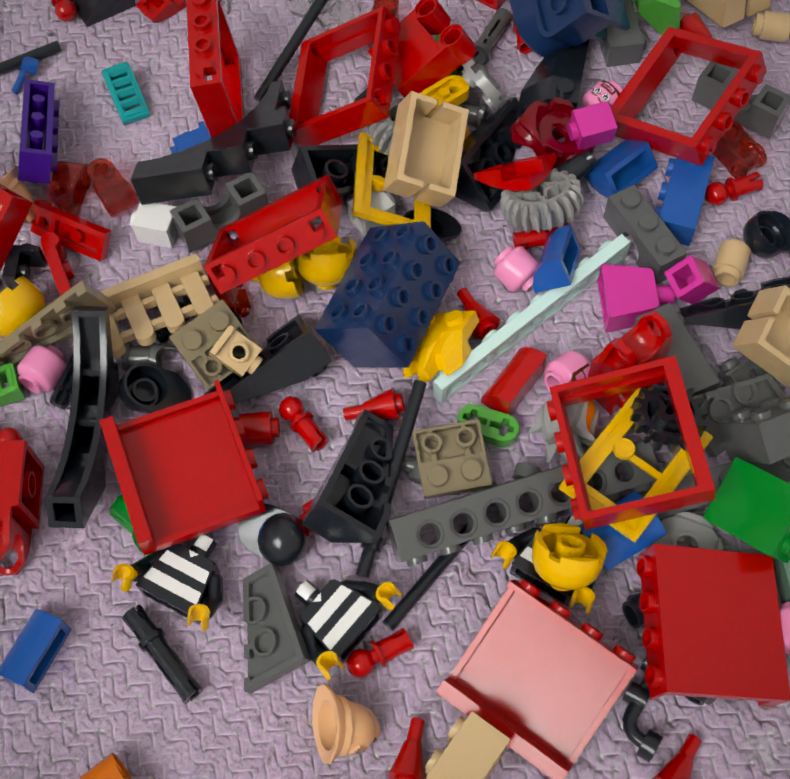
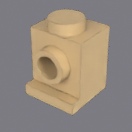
M231 325L227 327L209 352L211 357L239 377H242L245 372L252 375L263 360L258 356L262 348L235 330ZM242 347L245 350V356L241 359L235 358L232 353L233 348Z

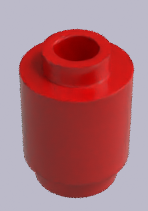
M272 411L241 413L239 417H233L234 420L240 418L247 436V438L241 440L243 446L272 445L275 442V438L280 437L279 418H273Z

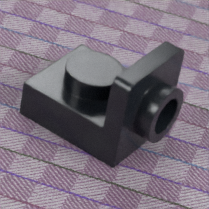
M28 243L12 246L5 260L2 275L7 287L11 290L15 289L19 284L14 280L22 276L30 280V267H46L47 260L41 248Z

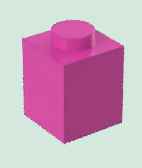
M608 101L573 110L570 123H567L569 138L571 141L575 140L578 150L613 141L618 128Z
M692 255L664 272L677 299L690 304H695L720 289L707 262Z

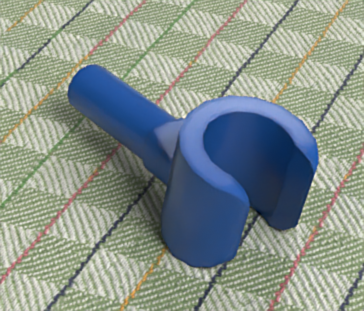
M29 56L23 58L19 76L11 90L13 93H19L27 73L36 75L38 59Z

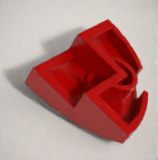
M556 153L524 158L515 162L493 166L475 172L474 178L483 184L511 191L532 190L540 185L551 172L557 159Z

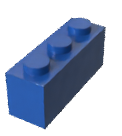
M709 155L702 166L679 158H669L664 175L670 177L669 183H662L658 200H662L663 204L662 207L656 206L655 212L682 245L689 246L694 235L715 156Z

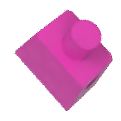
M608 264L601 265L597 285L605 333L632 328L637 316L654 310L659 305L674 303L675 293L671 285L656 286L652 269Z

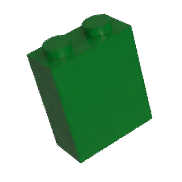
M735 457L715 494V500H712L703 519L768 556L788 563L790 560V484Z

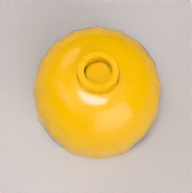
M338 236L296 257V268L306 281L317 285V288L322 290L334 289L340 283L357 252V243L352 239H349V244L342 243L341 236Z
M295 258L253 278V282H259L266 294L276 299L300 298V293H303V277L296 268Z
M24 276L14 280L19 284L15 289L11 290L9 287H6L0 293L1 338H5L46 307L43 294Z
M552 523L543 525L542 532L536 531L532 544V561L535 571L545 582L558 591L577 590L589 586L600 574L608 552L605 542L599 536L592 533L591 538L580 534L581 527L570 524Z

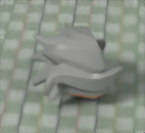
M592 400L566 406L577 453L580 458L587 452V447L590 448L596 440L595 433L600 413L597 404ZM545 402L539 409L535 423L528 433H542L547 448L546 462L549 463L558 451L554 433L559 432L560 429L557 420H550L547 403ZM559 453L566 461V463H568L566 453Z

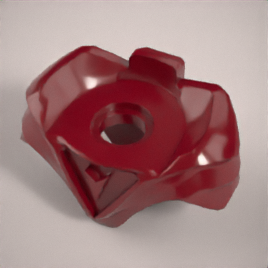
M555 97L550 104L540 100L535 101L517 119L516 123L511 126V137L514 143L530 147L536 156L556 153L557 159L552 170L557 165L587 149L593 154L595 147L578 150L575 140H570L567 123H570L572 112L575 109H573L572 103L566 99ZM565 138V142H559L557 140Z

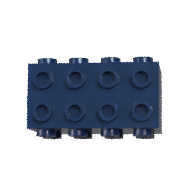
M424 221L371 227L314 330L353 367L408 368L461 262Z

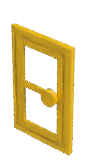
M360 131L352 215L386 226L424 221L431 228V205L416 201V194H414V220L370 207L371 189L376 192H383L385 179L379 175H373L374 151L379 152V146L372 144V138L368 136V133Z
M641 388L636 389L579 460L592 511L616 505L587 484L612 451L617 458L631 461L657 479L644 498L674 492L690 470L686 452L682 448L663 473H660L634 455V443L627 438H623L635 423L630 421V416L633 412L631 406ZM704 431L700 438L704 450L713 439V436ZM564 479L558 489L572 499L576 498L574 486H566ZM656 514L609 525L632 542H636Z

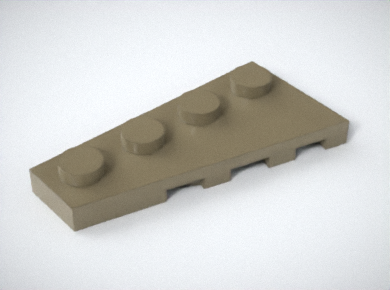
M81 280L0 341V366L12 362L17 366L33 346H54L72 336L71 310L75 306L108 307L109 315L117 311L113 300Z

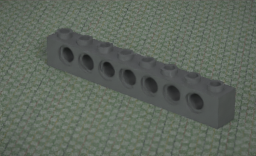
M643 440L633 442L635 445L634 455L660 472L651 442L647 444ZM613 451L592 476L594 480L593 488L611 501L620 499V492L631 489L632 492L636 491L638 493L651 489V482L657 480L631 461L617 458ZM617 464H620L625 471L622 481H619L615 476ZM562 465L388 519L386 529L396 561H406L408 566L417 565L428 561L426 554L438 550L441 556L461 550L460 543L472 540L473 544L477 545L493 540L492 533L505 529L506 535L526 529L525 522L537 519L538 524L558 519L557 512L569 509L570 514H573L570 503L571 497L563 492L561 500L557 502L551 495L552 486L555 483L560 485L564 480ZM523 493L527 494L531 499V508L527 512L522 511L519 507V498ZM491 503L495 504L500 512L498 520L494 523L490 522L486 516V509ZM459 513L467 519V528L461 534L456 532L453 527V520ZM425 524L431 525L435 531V537L429 544L423 543L419 535L420 529Z

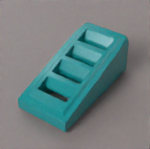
M128 62L102 70L104 81L123 125L151 116ZM138 104L140 105L139 107L124 112V109Z

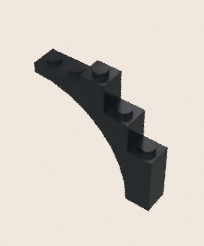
M282 80L271 82L265 96L258 105L243 119L222 133L183 151L156 159L137 162L131 182L141 205L211 195L218 177L252 172L254 160L258 158V155L291 150L293 138L297 136V130L294 120L289 119L288 116L292 98L290 92L285 91Z
M75 306L71 310L74 357L71 407L60 462L45 495L49 527L84 528L106 488L103 456L108 447L99 420L111 416L110 409L119 396L118 363H114L108 307Z

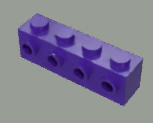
M24 79L18 181L49 184L50 172H57L60 100H54L55 83Z

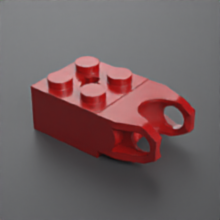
M649 311L640 318L636 326L622 337L613 339L607 344L604 351L592 359L588 377L666 358L673 342L669 323L657 311ZM636 389L595 400L612 416L623 407Z
M25 440L0 441V561L5 558L11 549L18 553V560L15 565L9 568H3L0 565V576L19 574L27 561L32 529H39L45 466Z

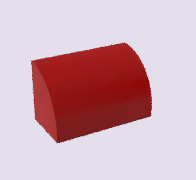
M530 347L520 348L482 396L481 403L492 410L512 415L544 373L547 354Z

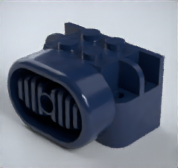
M509 0L519 35L533 52L542 57H547L557 50L570 46H579L588 39L601 41L607 37V27L609 25L625 31L630 28L623 0Z

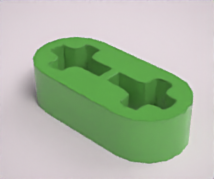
M473 404L466 405L459 411L457 423L466 422L471 416L479 419L484 443L498 447H509L516 442L519 424L513 416ZM503 425L509 427L505 436L499 435V429Z

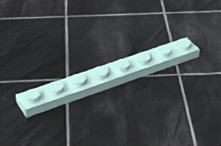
M623 234L613 241L607 240L601 245L594 256L591 258L586 257L578 263L570 286L552 289L545 294L539 293L532 299L525 310L513 313L502 328L498 331L496 329L490 331L479 346L475 349L471 348L472 351L461 368L449 376L445 375L444 371H439L433 381V396L441 404L593 285L598 279L601 265H618L626 259L631 241Z

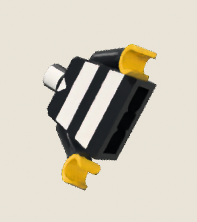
M569 516L564 524L579 526L583 522L575 520L573 516ZM533 527L514 536L509 541L498 542L490 558L493 559L495 556L502 557L505 560L502 568L508 569L512 562L511 575L520 580L522 578L526 579L538 587L542 593L566 607L573 608L574 603H581L586 607L585 613L589 614L595 600L596 580L589 586L581 589L558 591L545 582L535 571L532 561V544L536 531L538 530L540 533L542 528Z
M204 534L196 538L190 549L178 543L156 551L131 565H116L113 570L111 582L124 579L121 585L122 591H129L132 583L137 582L136 587L144 596L187 618V626H191L192 622L198 625L201 622L202 631L208 630L209 619L213 617L223 604V578L220 575L217 564L208 559L217 543Z
M332 579L320 590L309 580H306L297 589L294 596L307 606L300 615L302 622L301 633L311 661L318 667L326 680L331 679L328 673L331 667L338 666L341 670L344 668V661L383 617L382 606L378 603H381L388 610L395 608L389 599L393 595L402 596V593L393 583L385 582L379 585L365 581L345 579L339 582L336 579Z

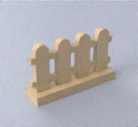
M197 253L99 291L113 300L117 310L109 315L113 359L124 355L126 351L125 343L137 339L138 344L141 346L151 345L156 340L155 331L167 327L168 331L174 334L186 325V318L196 314L199 316L219 302L217 295L210 296L205 287L210 285V282ZM187 294L191 305L180 309L176 298ZM158 306L162 316L150 321L146 310ZM128 318L131 329L120 333L116 322Z

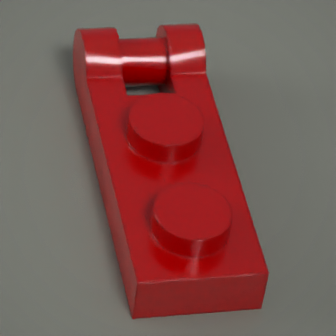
M34 201L33 212L35 213V219L31 221L30 226L32 233L42 237L46 233L53 232L58 235L62 246L100 262L107 258L111 230L53 207L52 203L48 201Z
M49 232L44 234L40 241L59 295L61 296L73 287L70 280L74 279L75 275L69 261H65L67 252L61 245L58 235Z

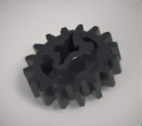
M663 382L660 387L658 384L650 385L648 389L642 387L631 406L633 412L630 416V421L638 422L634 432H644L646 436L643 442L647 444L651 440L655 441L656 450L660 451L663 445H668L670 453H674L678 445L685 451L666 383ZM690 388L686 392L701 438L708 426L705 419L709 412L706 409H700L704 399H694L692 395L695 389Z

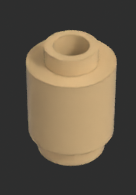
M766 10L763 13L757 12L754 16L751 35L758 36L759 40L786 43L788 37H790V13Z
M730 239L720 244L712 273L717 283L721 286L734 287L744 277L751 249L742 240Z

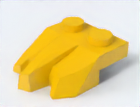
M454 310L445 313H435L428 331L415 353L414 359L408 368H403L404 378L411 377L417 373L420 381L428 382L432 380L438 371H444V374L449 376L461 368L472 351L468 339L479 323L476 311Z

